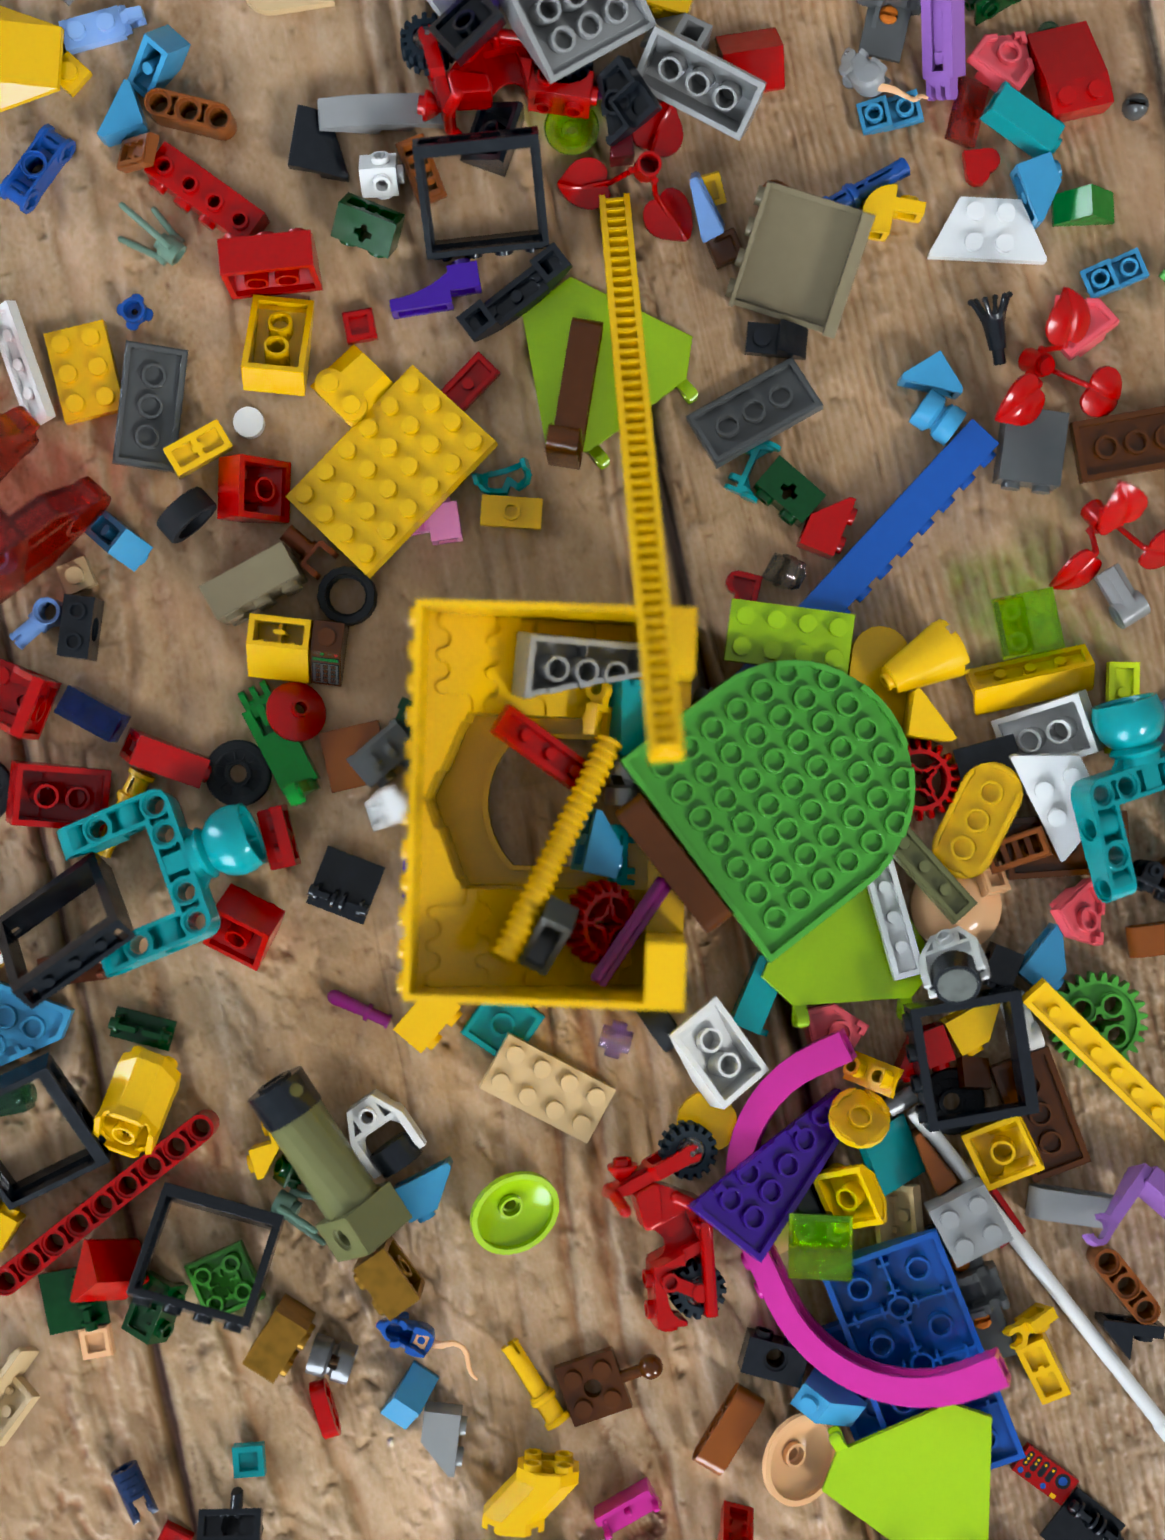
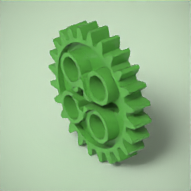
M1087 971L1086 980L1079 974H1075V984L1065 980L1064 984L1067 990L1063 992L1058 989L1057 991L1073 1007L1077 1002L1084 1001L1085 1009L1081 1015L1088 1022L1095 1021L1096 1015L1106 1019L1097 1021L1096 1027L1092 1026L1128 1061L1129 1057L1126 1053L1128 1050L1138 1053V1049L1133 1044L1135 1041L1144 1042L1145 1039L1138 1035L1139 1031L1148 1030L1147 1026L1140 1023V1020L1147 1018L1148 1014L1138 1010L1145 1005V1002L1134 1000L1139 992L1135 989L1128 990L1130 983L1126 980L1119 983V976L1112 974L1108 979L1107 973L1104 971L1099 972L1097 979L1093 972ZM1109 997H1115L1116 1004L1114 1008L1105 1011V1001ZM1120 1015H1123V1019H1122V1020H1118V1021H1115V1020H1107V1019L1116 1018V1017H1119ZM1114 1027H1119V1036L1115 1040L1109 1041V1031ZM1054 1033L1048 1037L1052 1042H1059L1054 1048L1058 1053L1066 1051L1063 1056L1065 1060L1069 1062L1074 1059V1065L1078 1068L1083 1066L1084 1062Z

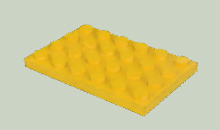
M411 365L372 406L367 415L351 428L285 497L370 579L498 446V443L416 367Z

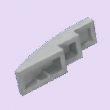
M425 93L361 94L318 98L319 131L379 134L382 130L411 132L415 127L444 129L441 113L427 122L423 121L421 114H417L419 95H424Z

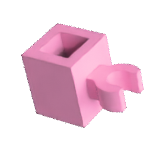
M448 497L411 536L430 533L433 546L462 542L463 534L457 501H451V498Z

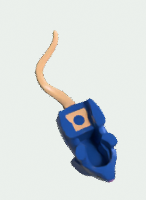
M405 1311L391 1321L386 1317L376 1323V1328L390 1342L389 1346L391 1348H404L405 1353L413 1357L424 1358L431 1348L458 1347L464 1354L470 1376L476 1381L478 1380L472 1371L468 1349L462 1343L454 1340L437 1341L435 1339V1329L428 1323L410 1320L409 1313Z

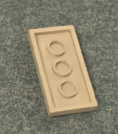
M510 1032L504 1038L479 1085L480 1089L586 1144L589 1142L616 1092V1088Z

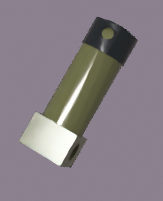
M297 1066L277 1075L261 1086L248 1099L249 1104L267 1132L271 1133L325 1218L315 1227L338 1262L370 1255L412 1218V1215L390 1181L380 1184L374 1183L322 1102L320 1094L302 1066Z

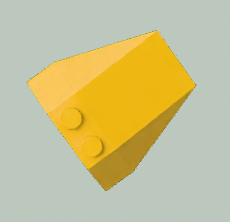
M0 6V112L60 91L64 29L62 27Z

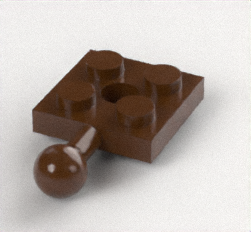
M612 1346L554 1365V1372L574 1427L632 1408L633 1403L625 1382L641 1376L653 1380L658 1378L663 1370L661 1359L654 1354L643 1356L638 1365L620 1370ZM588 1380H597L600 1382L602 1389L598 1393H590L585 1389V1383Z

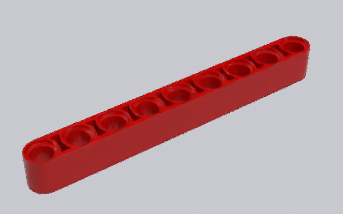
M203 1109L194 1114L156 1144L151 1154L142 1155L0 1268V1295L9 1296L209 1140L219 1128L220 1121L218 1115L209 1109ZM197 1119H204L209 1123V1132H202L198 1129ZM173 1138H179L184 1141L185 1151H178L174 1148ZM149 1157H155L160 1161V1170H154L150 1167ZM125 1176L135 1179L137 1183L136 1189H130L126 1186ZM102 1195L108 1196L111 1199L112 1208L102 1205L100 1200ZM83 1215L86 1217L88 1227L80 1226L76 1216ZM53 1234H58L62 1237L64 1241L63 1246L54 1243L52 1239ZM29 1253H33L39 1258V1265L30 1262L28 1258ZM4 1272L11 1273L14 1276L15 1284L6 1281Z

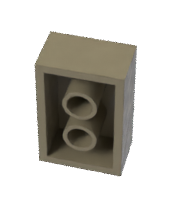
M281 541L200 585L199 588L216 619L229 625L232 623L234 626H237L247 621L249 613L258 608L260 611H264L277 604L275 599L284 594H287L289 597L304 589L302 584L308 582V579L292 550Z

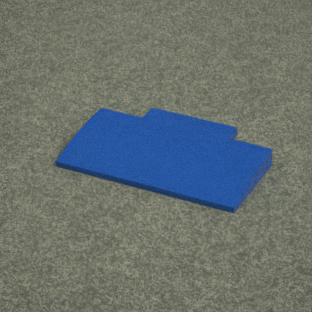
M936 1228L877 1243L818 1263L821 1278L838 1318L836 1321L822 1325V1328L852 1351L883 1364L906 1368H932L949 1365L985 1352ZM1000 1390L962 1403L964 1406L992 1415L991 1470L1026 1458ZM855 1393L868 1404L849 1428L854 1440L857 1441L931 1408L896 1406L875 1401Z

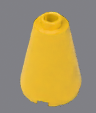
M939 619L932 622L882 666V674L879 678L887 691L891 690L893 693L898 694L958 678L969 672L970 669H965V665L970 663L966 647L956 631L950 634L945 628L950 625L947 621Z

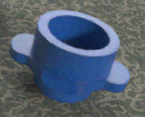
M133 294L117 306L118 315L126 320V327L132 331L137 330L144 321H151L154 315L153 311L146 307L144 298L140 294ZM133 310L138 311L136 315L132 314Z

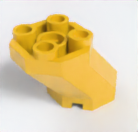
M134 1046L131 1051L123 1053L116 1066L100 1110L94 1119L93 1134L97 1138L102 1135L106 1139L104 1146L108 1150L129 1158L139 1157L140 1153L144 1151L145 1155L153 1152L173 1099L179 1090L181 1073L177 1070L178 1062L173 1057L152 1052L142 1046Z
M537 1448L525 1449L524 1456L518 1457L517 1471L484 1504L482 1527L488 1530V1524L494 1526L495 1534L508 1537L525 1538L531 1536L532 1529L537 1527L538 1533L543 1532L545 1518L579 1483V1461L573 1459V1452L558 1450L555 1453H543L542 1450Z

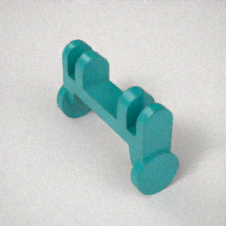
M767 440L746 452L745 454L750 455V458L742 475L730 472L728 477L731 481L738 483L737 487L725 483L724 489L739 495L748 502L756 504L758 498L751 491L749 482L752 469L757 459L767 453H773V451L780 452L781 446Z
M610 824L623 847V865L616 879L608 877L607 880L618 885H635V880L627 879V874H635V868L627 867L628 843L636 842L631 836H628L629 833L622 824Z

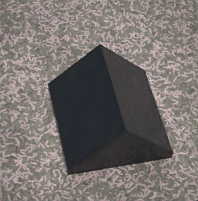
M456 0L428 27V30L456 63L462 67L507 22L502 12L490 0Z
M520 101L493 102V106L490 109L477 110L470 133L521 128L525 120L524 104ZM514 149L464 154L461 156L460 161L505 177Z

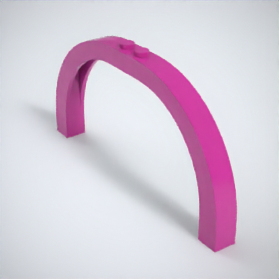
M844 1028L800 1048L777 1065L760 1082L744 1105L733 1129L728 1147L725 1175L760 1148L769 1122L776 1110L792 1092L808 1081L845 1065L857 1057ZM774 1244L762 1262L756 1261L741 1249L743 1265L747 1270H751L755 1278V1290L759 1298L765 1300L779 1328L789 1342L810 1364L837 1384L875 1401L914 1408H935L962 1404L1010 1387L1012 1376L998 1347L949 1365L932 1368L892 1366L866 1358L852 1351L825 1331L810 1314L799 1297Z

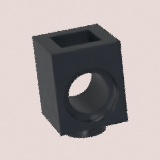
M990 941L985 956L988 961L991 977L985 979L982 984L989 988L1013 985L1025 955Z

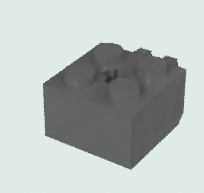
M393 718L389 725L372 737L354 755H350L346 759L369 788L376 787L377 785L380 788L385 787L397 776L394 771L400 765L404 768L410 765V760L405 759L406 740H411V733L399 719Z

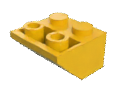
M249 613L246 639L248 677L310 684V646L314 621Z

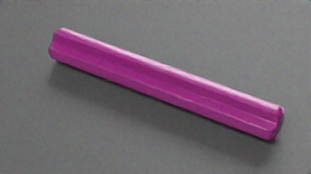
M657 877L592 972L590 978L597 985L607 986L672 888L664 878Z

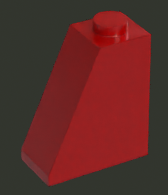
M132 727L129 728L119 754L130 765L198 789L202 782L205 783L208 780L211 772L210 759Z

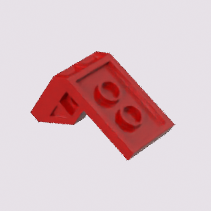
M0 658V729L20 739L39 740L62 683Z

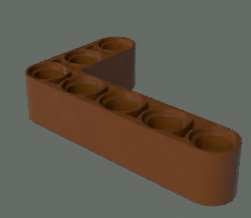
M572 318L554 424H549L546 436L545 453L548 464L551 466L580 470L603 333V322Z
M638 793L614 812L623 827L706 933H711L734 916L641 793Z

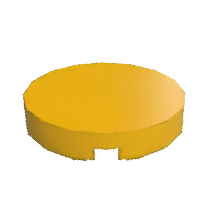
M848 1088L840 1092L832 1101L828 1120L836 1138L847 1146L864 1149L871 1148L884 1139L890 1128L891 1115L889 1107L883 1098L868 1089Z
M696 1092L687 1097L681 1104L676 1121L677 1125L680 1120L685 1122L692 1120L702 1125L716 1140L717 1144L714 1146L719 1151L730 1143L732 1132L737 1122V1116L732 1104L725 1109L710 1107L702 1094ZM691 1137L693 1139L686 1143V1145L695 1144L698 1146V1139Z

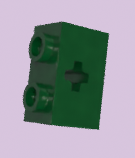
M348 192L338 202L331 237L339 239L346 246H357L367 250L374 257H385L388 259L397 249L405 214Z
M780 455L753 486V489L757 491L755 496L766 506L772 504L780 511L778 516L790 526L795 524L800 527L826 496ZM792 489L791 497H788L786 500L781 497L783 490Z

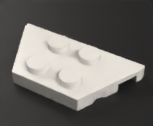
M960 196L927 254V259L1034 265H1044L1047 262V256L1021 199Z
M1050 753L1009 755L1061 862L1065 861L1081 842L1070 795L1071 788L1075 782L1090 776L1078 753H1062L1061 755H1052Z

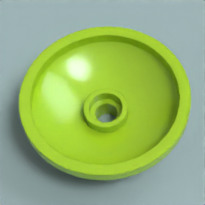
M516 1171L500 1176L489 1183L476 1198L470 1213L471 1231L479 1245L489 1252L511 1255L526 1251L541 1242L553 1228L559 1213L558 1194L547 1178L535 1172Z

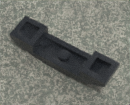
M554 242L530 260L532 265L494 296L484 303L479 299L456 317L474 343L500 331L520 318L548 295L572 268L571 263Z

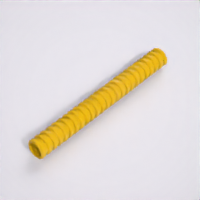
M598 735L596 737L597 743H594L591 747L593 752L588 753L587 757L589 760L583 763L585 769L580 770V778H576L574 782L576 787L571 788L570 792L572 795L567 796L566 801L568 803L562 806L563 813L558 814L557 818L559 821L553 824L555 829L549 832L551 838L546 839L544 843L546 848L541 849L540 854L542 856L537 857V866L532 867L531 871L533 874L528 875L527 880L529 882L523 885L524 892L519 893L518 898L520 900L513 905L516 909L509 913L511 919L506 920L505 925L507 927L501 930L500 934L502 937L497 938L496 943L498 945L491 950L495 957L509 964L518 963L519 959L517 956L522 955V946L527 945L528 941L526 938L532 935L530 929L531 927L535 928L537 924L535 919L540 918L541 913L539 911L545 908L544 901L549 900L550 896L548 893L554 890L552 884L557 883L559 879L557 874L562 873L563 869L561 866L566 865V856L571 855L570 848L576 845L574 839L579 838L580 833L578 831L584 828L583 821L588 820L589 816L587 813L592 812V804L597 802L595 796L600 795L602 791L600 787L606 783L604 778L609 777L610 772L608 770L614 767L613 761L618 759L617 752H621L623 747L620 742L610 736Z

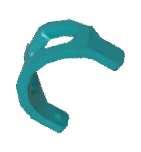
M525 457L521 458L520 462L503 469L483 474H472L473 482L479 487L481 492L500 496H507L511 487L520 492L530 484L532 477L529 461ZM520 468L524 472L525 477L519 483L508 476L502 488L488 487V478L505 475Z

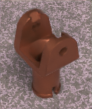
M292 524L279 538L301 556L299 558L301 560V567L318 581L322 575L306 563L315 550L320 546L333 558L336 559L339 556L324 541L314 540L312 542L294 528Z

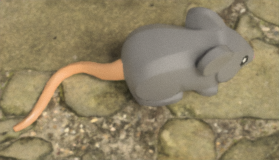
M846 48L838 70L840 75L843 76L842 82L845 88L852 89L854 87L857 93L864 97H876L882 92H888L911 102H918L921 98H929L924 94L914 97L895 86L889 85L891 80L885 76L888 69L887 66L876 57H872L870 60L868 58L869 54L863 48L859 50V53H856L851 48Z

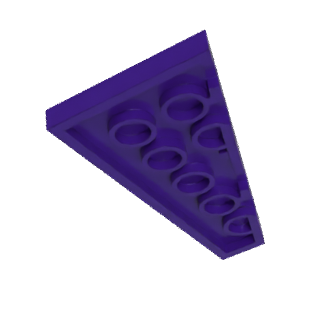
M835 1088L687 1207L753 1259L762 1262L840 1142L830 1128L828 1113L832 1101L842 1091Z

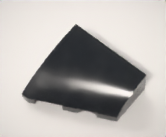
M618 55L596 76L598 91L602 95L601 112L602 116L606 117L609 136L605 138L609 146H614L631 135L663 109L628 57Z
M297 105L288 160L289 169L320 174L321 178L349 182L350 177L336 133L319 131L317 109Z

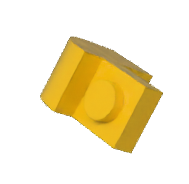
M889 184L877 188L868 196L861 209L875 214L868 239L885 242L890 234L892 219L919 223L925 214L926 202L919 201L918 197L912 195L896 197L897 184Z

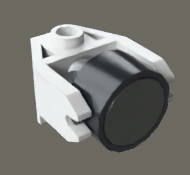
M960 926L944 929L930 936L918 958L921 979L924 988L928 991L929 998L938 997L947 1004H966L975 999L980 993L981 979L985 980L991 977L987 958L977 937Z
M377 1089L373 1090L351 1105L346 1112L350 1145L374 1180L381 1176V1174L385 1179L389 1178L422 1154L421 1148L427 1143L423 1133L404 1105L389 1098L383 1092ZM365 1112H371L373 1117H367ZM388 1121H396L403 1126L405 1131L384 1143L373 1153L367 1148V1136Z

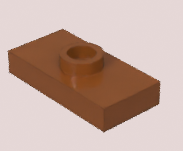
M147 132L122 140L116 166L117 170L130 173L152 167L160 136Z

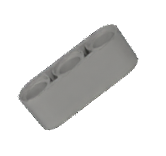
M1029 1183L1025 1215L1039 1220L1103 1229L1102 1223L1096 1220L1095 1214L1105 1213L1114 1195L1097 1191Z

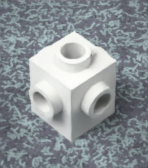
M376 151L369 155H359L358 171L362 198L386 200L393 196H399L400 184L405 183L403 164L397 163L396 153Z

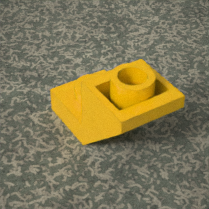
M262 1122L263 1133L265 1136H270V1140L254 1144L248 1150L249 1155L246 1156L248 1168L251 1173L255 1172L257 1180L263 1179L280 1151L277 1142L271 1133L267 1132Z

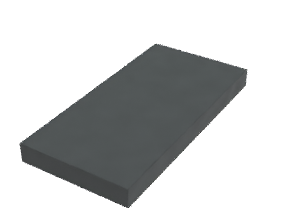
M126 340L112 464L175 473L163 448L179 440L188 350Z
M790 357L687 415L686 421L712 463L718 469L821 411L823 404L793 357Z

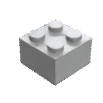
M979 1175L923 1203L957 1268L1014 1240Z

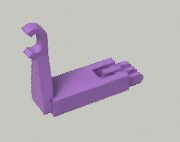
M921 0L923 79H926V96L929 97L927 100H956L958 96V77L966 76L964 0Z
M1146 1163L1129 1167L1106 1212L1095 1214L1096 1220L1100 1221L1103 1225L1100 1235L1096 1238L1094 1233L1082 1235L1084 1241L1094 1247L1107 1244L1117 1226L1138 1197L1165 1219V1173L1158 1166L1150 1167Z

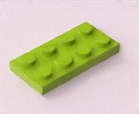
M732 598L723 661L752 665L783 660L812 661L840 669L848 675L855 614Z

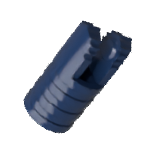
M136 1460L119 1466L111 1473V1477L133 1525L140 1522V1514L133 1505V1501L140 1497H144L146 1507L152 1514L159 1511Z

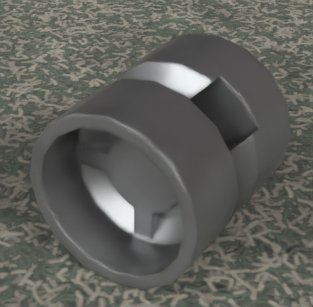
M613 761L614 767L608 770L610 775L607 779L610 780V784L605 787L604 804L623 806L638 793L642 795L643 793L620 762Z
M317 1333L305 1373L320 1378L327 1374L330 1381L347 1385L359 1345L346 1341L336 1344L333 1337ZM332 1354L340 1357L338 1365L329 1364Z

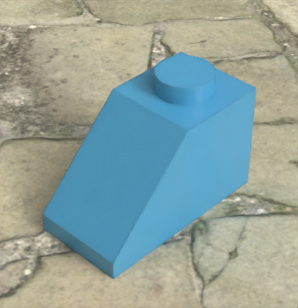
M168 24L146 32L127 81L131 83L135 91L143 98L151 89H164L181 70L191 44Z
M1051 152L1016 164L1009 174L1018 199L1022 200L1034 229H1037L1044 221L1062 181L1061 165L1058 160H1054Z
M104 508L101 509L84 531L108 554L134 572L140 565L146 562L150 551L153 549L142 537Z
M593 809L592 812L587 813L589 816L588 820L583 821L584 828L578 831L580 836L576 839L570 869L616 879L623 865V847L603 811Z
M1049 923L1023 954L1025 957L1017 975L1031 986L1043 977L1055 990H1058L1064 982L1062 977L1067 973L1064 940L1058 925Z
M451 1156L395 1184V1191L412 1215L409 1223L417 1219L419 1223H422L435 1216L434 1211L438 1209L453 1163Z
M816 1368L812 1370L790 1402L791 1405L816 1424L851 1427L868 1404L854 1392L837 1384Z

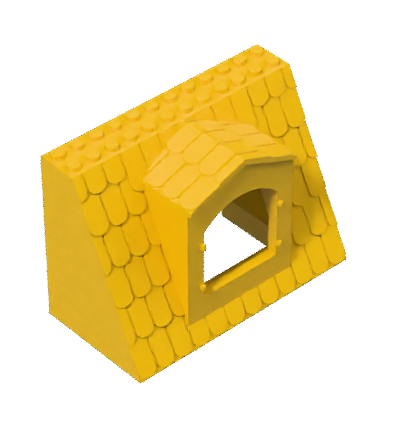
M416 599L415 607H410L409 624L410 627H414L415 634L414 640H409L408 658L413 660L414 664L413 673H408L407 692L412 693V706H407L406 726H411V740H406L405 759L410 760V773L404 774V793H409V806H407L408 811L403 813V826H408V838L402 840L401 848L402 859H407V871L401 873L400 891L406 893L405 905L400 906L399 925L405 926L404 937L399 939L398 958L404 959L402 972H398L397 992H402V1001L684 1011L686 940L683 933L684 904L672 889L605 987L597 985L590 978L597 965L582 962L579 960V957L570 954L571 948L566 945L561 949L546 976L519 963L509 964L495 957L491 952L492 948L498 945L496 943L497 938L502 937L500 934L501 930L507 927L505 925L506 920L511 919L509 913L516 909L513 905L515 902H519L518 895L524 892L523 885L529 882L527 880L528 875L533 874L531 871L532 867L537 865H514L503 851L495 835L490 817V789L497 766L510 746L489 731L504 706L510 704L557 739L596 740V737L582 734V717L586 711V704L591 703L586 694V687L563 690L562 692L552 694L546 693L525 699L511 695L517 632L638 642L635 605ZM670 606L682 713L691 706L692 680L696 669L698 607ZM602 683L598 684L597 694L602 690ZM628 843L627 867L635 868V874H627V879L635 880V885H621V888L629 891L628 898L636 901L632 909H636L655 879L662 877V875L637 843ZM561 866L563 871L561 874H557L559 879L557 883L552 884L554 890L548 894L570 905L568 895L576 894V887L585 886V882L607 880L608 877L570 869V866ZM596 921L595 924H598V923H602V924H603L604 921H602V922Z

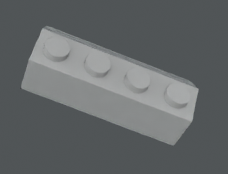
M657 24L654 25L637 66L638 72L656 98L738 141L747 132L767 84L762 79Z

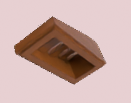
M423 133L395 144L419 208L418 187L415 181L416 172L415 168H410V165L414 164L413 155L406 157V155L413 153V139L425 138ZM426 158V173H432V176L427 177L428 186L435 183L437 186L436 189L429 191L430 203L446 198L447 193L434 159Z
M1043 825L1005 837L999 847L1005 864L999 865L995 855L989 867L993 875L1053 855ZM1036 835L1042 852H1035L1030 836ZM1020 839H1024L1029 853L1027 857H1024L1018 843ZM1008 843H1011L1017 857L1015 861H1011L1006 847Z
M914 1127L910 1130L912 1138L918 1149L931 1186L937 1195L940 1196L955 1185L957 1179L928 1140Z

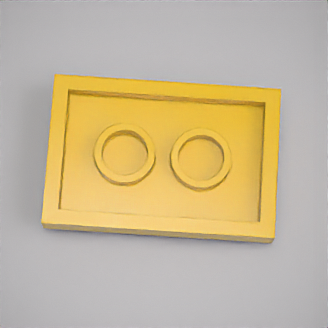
M102 319L44 333L65 423L71 425L118 413L121 382L106 322Z

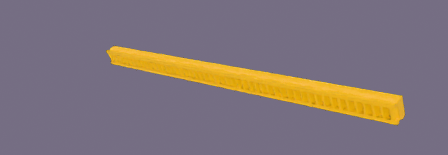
M623 193V197L605 198V195H599V213L649 762L684 760L685 749L630 193Z

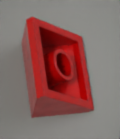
M776 27L715 36L718 57L767 82L764 92L785 89L784 45Z
M137 1238L84 1239L70 1301L75 1303L126 1300L129 1297L126 1291L141 1251L140 1241ZM148 1273L144 1284H146L149 1281Z

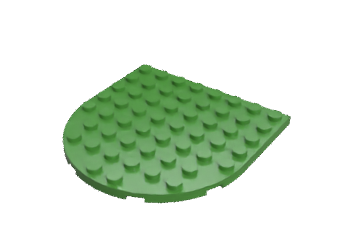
M783 660L745 669L717 685L681 713L685 749L684 760L649 762L647 739L619 760L620 764L769 963L773 962L881 875L894 857L892 856L896 852L902 838H905L915 803V770L911 765L910 754L907 748L908 741L892 711L867 685L860 683L840 669L812 661Z

